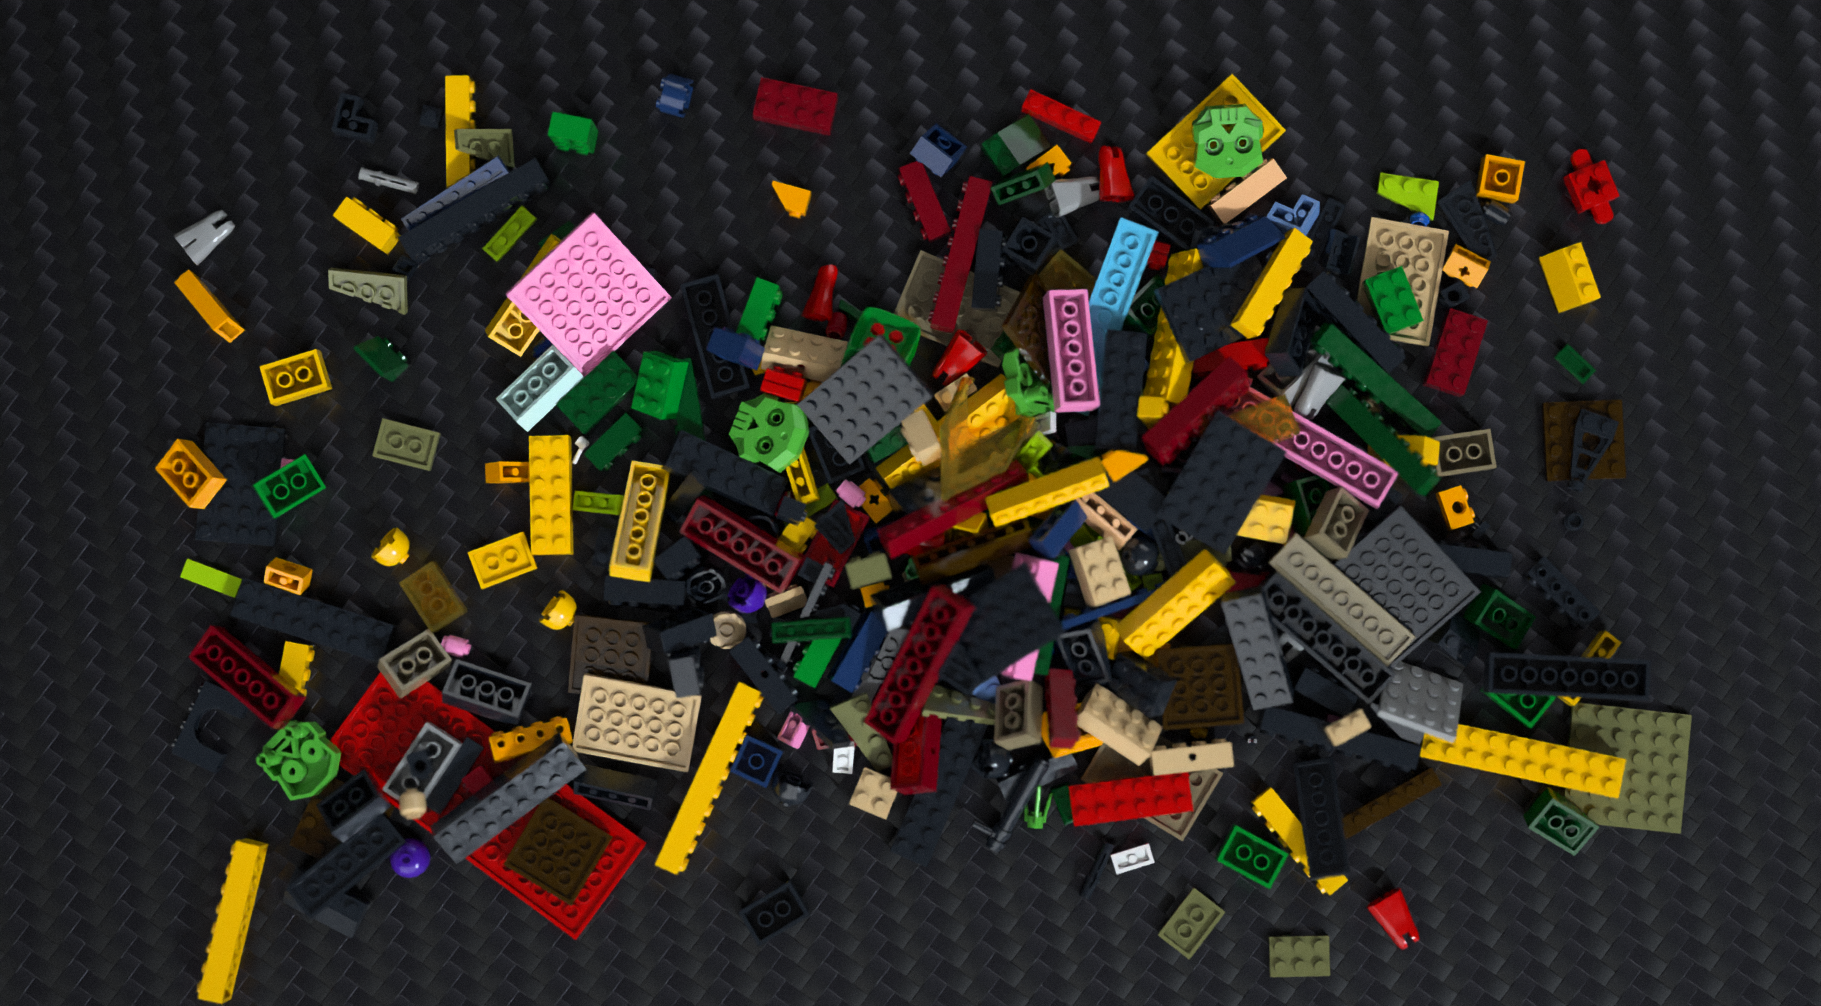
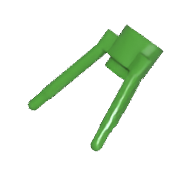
M1038 785L1036 792L1035 811H1030L1029 814L1028 804L1024 809V821L1027 822V827L1041 829L1043 828V823H1046L1053 794L1049 793L1042 814L1039 811L1040 785Z

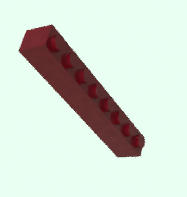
M969 176L968 182L964 181L961 192L965 193L964 199H959L957 207L960 215L959 218H954L952 226L955 234L954 237H949L947 248H951L949 255L945 254L942 266L946 267L944 274L940 273L937 283L941 285L940 291H935L932 302L936 303L935 310H930L928 321L931 322L930 328L953 334L992 185L991 181Z
M1016 459L878 530L883 549L892 559L989 509L985 497L1027 483V471Z

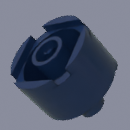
M673 74L663 77L660 88L663 90L661 96L657 98L656 108H659L660 112L684 118L686 113L682 112L684 108L688 109L693 91V87H690L689 84L693 83V80Z

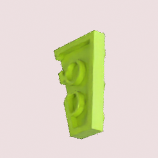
M1380 173L1377 194L1397 204H1401L1415 213L1423 212L1433 221L1439 181Z

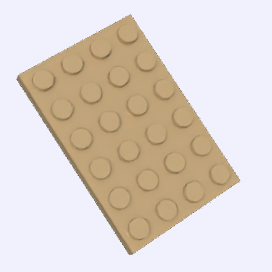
M1371 217L1356 301L1364 308L1362 311L1367 316L1371 315L1375 319L1362 282L1365 279L1402 266L1424 321L1391 334L1390 340L1428 347L1449 231Z
M585 673L572 748L579 753L689 772L702 695L676 699L674 689Z

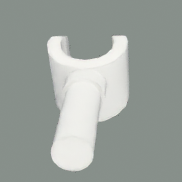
M584 436L579 437L575 442L579 449L572 461L574 464H577L581 453L589 445V441Z

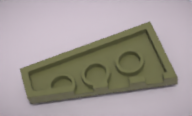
M330 268L328 270L329 289L352 297L363 298V301L374 302L387 309H395L399 311L398 313L404 315L407 313V275Z
M934 685L923 706L922 716L934 714L938 715V718L946 719L947 716L957 717L959 721L972 719L975 723L995 725L996 704Z
M866 692L830 706L831 711L858 744V747L877 772L892 766L893 757L885 737L864 723L872 707Z

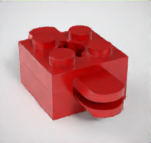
M1578 149L1570 156L1575 172L1563 178L1577 213L1591 210L1597 224H1606L1614 217L1609 202L1615 200L1620 195L1606 161L1603 160L1593 164L1589 152L1586 149Z

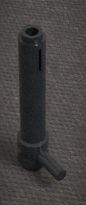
M1043 756L1035 758L999 822L995 823L993 828L977 820L973 821L971 827L988 835L986 846L991 850L999 852L1005 847L1006 840L1013 833L1012 829L1049 768L1050 761Z

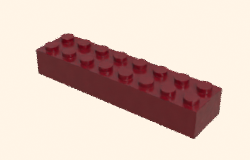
M945 585L932 587L864 720L865 724L893 744L906 741L939 677L937 675L955 642L958 641L975 608L973 604Z

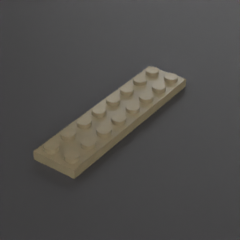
M1297 533L1269 561L1270 565L1386 665L1389 666L1414 640L1415 635Z

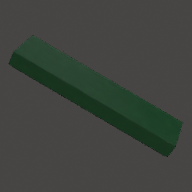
M850 617L772 623V643L851 638Z

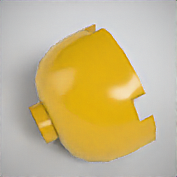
M398 527L393 528L382 538L379 549L376 547L371 555L375 561L385 566H394L399 562L403 564L409 557L407 553L410 547L409 539Z
M564 590L558 592L561 594L558 598L554 596L542 612L544 618H539V621L550 629L559 630L574 623L577 605L574 599Z

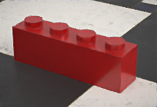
M1031 89L1021 109L1022 112L1092 144L1101 125L1100 121Z

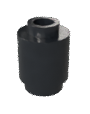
M1493 199L1490 202L1486 201L1482 207L1484 217L1496 225L1504 226L1512 214L1508 211L1509 208Z

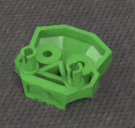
M1246 104L1206 106L1192 122V139L1196 142L1194 167L1214 178L1243 177L1263 163L1260 139L1263 137V122L1261 118L1253 113ZM1222 124H1231L1227 131L1222 126ZM1240 140H1246L1244 145H1239ZM1212 141H1215L1216 146L1213 148L1210 147V143Z
M1014 345L1005 353L1002 366L1007 379L1004 380L1005 392L1015 402V415L1036 417L1050 411L1055 413L1052 382L1043 384Z
M764 392L755 399L741 402L729 435L737 447L739 457L755 464L761 461L781 473L800 457L809 434L807 415L798 405L784 403L780 398ZM780 415V420L775 422V417ZM769 443V448L765 450L764 445Z
M291 720L284 729H280L263 747V753L257 756L256 761L259 766H263V770L273 781L278 780L291 801L320 794L337 776L341 751L326 738V732L317 722ZM312 748L315 750L314 754L311 752Z

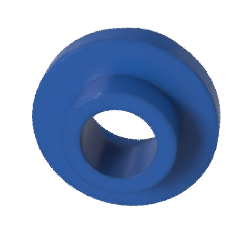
M1416 212L1410 216V222L1414 225L1427 227L1430 218L1423 212Z

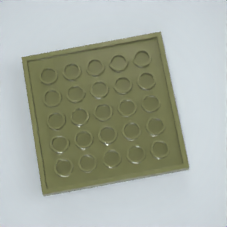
M1576 703L1575 706H1571L1568 747L1626 759L1619 798L1564 787L1563 796L1598 825L1681 834L1692 715Z

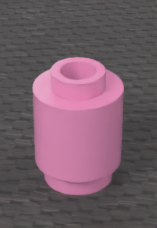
M845 480L836 491L839 497L852 508L855 506L860 507L866 500L864 497L866 493L852 481Z
M445 635L441 642L448 655L463 659L465 655L468 656L471 650L469 640L457 636Z

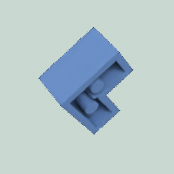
M1302 194L1293 209L1275 202L1267 218L1283 234L1296 228L1306 236L1319 215L1320 201Z

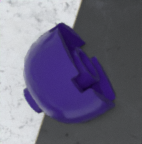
M746 573L744 575L747 577L743 579L738 578L728 592V597L730 598L728 604L741 613H752L763 607L767 590L764 583Z
M415 838L404 839L406 843L390 855V864L395 873L402 877L413 878L426 871L430 864L431 856L424 842Z

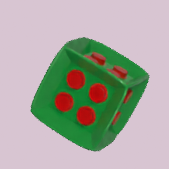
M867 307L861 314L851 334L841 367L880 334L886 338L910 366L917 350L921 328L914 322L875 307Z

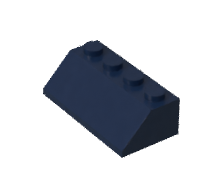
M1252 214L1247 216L1244 221L1233 223L1231 228L1219 230L1217 235L1204 238V241L1197 246L1203 267L1210 265V267L1230 268L1284 240L1285 235L1266 216Z
M865 610L851 638H849L827 676L828 679L850 692H853L854 689L857 690L861 685V676L864 672L867 673L872 665V662H870L872 657L878 655L882 648L880 644L889 632L875 617L873 612Z

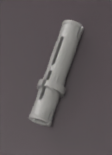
M361 167L359 172L360 180L373 182L376 186L384 185L414 194L418 192L419 182L384 174L381 170L377 172ZM372 176H376V177L383 178V179H387V180H386V181H385V180H381V179H378V178H374V177H372ZM392 181L406 184V186L393 183Z

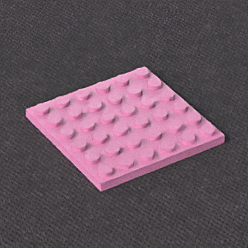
M593 212L505 293L584 377L612 351L619 348L672 298Z

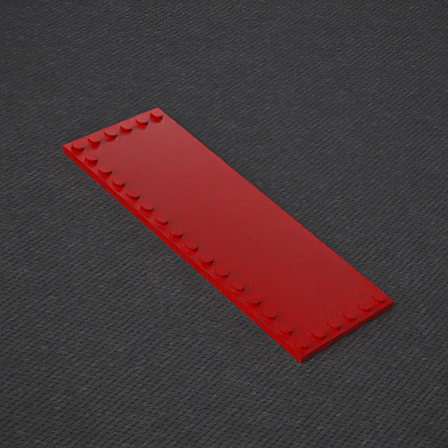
M381 672L330 740L341 751L339 762L341 767L353 776L365 769L376 778L381 789L384 788L426 722H432L462 743L469 737L484 747L468 774L484 764L495 779L525 757L522 756L495 763L489 737H492V734L497 731L471 712L442 703V691L429 681L400 699ZM462 782L441 815L426 806V812L422 814V817L413 820L432 833L430 826L471 797L472 793L468 794L462 786L464 782ZM566 784L549 796V798L613 836L572 906L503 865L539 804L467 856L466 859L576 940L647 842L585 796L573 794L574 788ZM383 790L388 801L400 810L399 800Z

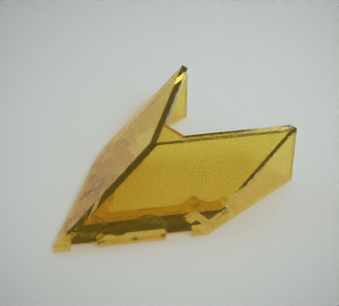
M962 377L940 426L942 501L998 473L1006 471L1036 421L1035 417L1023 416L980 438L968 431L967 391L974 381L972 377Z

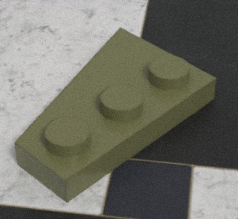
M512 129L454 130L456 150L487 161L499 155L507 168H515Z

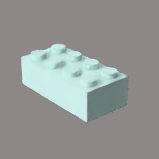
M552 345L504 390L496 400L528 432L585 377Z

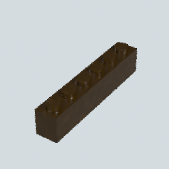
M1024 517L912 556L917 576L921 585L924 586L1033 547L1029 541L1032 531Z
M1424 768L1343 814L1345 839L1441 786L1442 784L1433 768Z

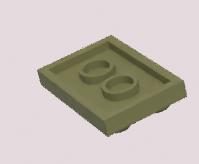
M382 418L372 456L431 471L441 433Z
M1193 887L1157 935L1190 959L1225 914V911Z
M1328 935L1268 936L1270 977L1330 976Z

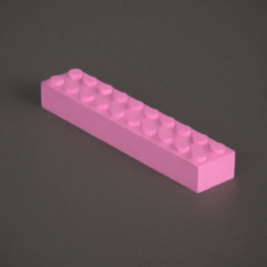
M1249 387L1248 392L1244 396L1238 397L1235 400L1234 405L1229 410L1225 409L1222 414L1286 450L1287 452L1284 457L1331 484L1343 487L1352 496L1375 509H1378L1398 475L1386 464Z

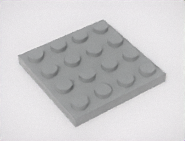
M1400 661L1392 668L1396 676L1381 691L1377 716L1453 743L1457 735L1463 683Z

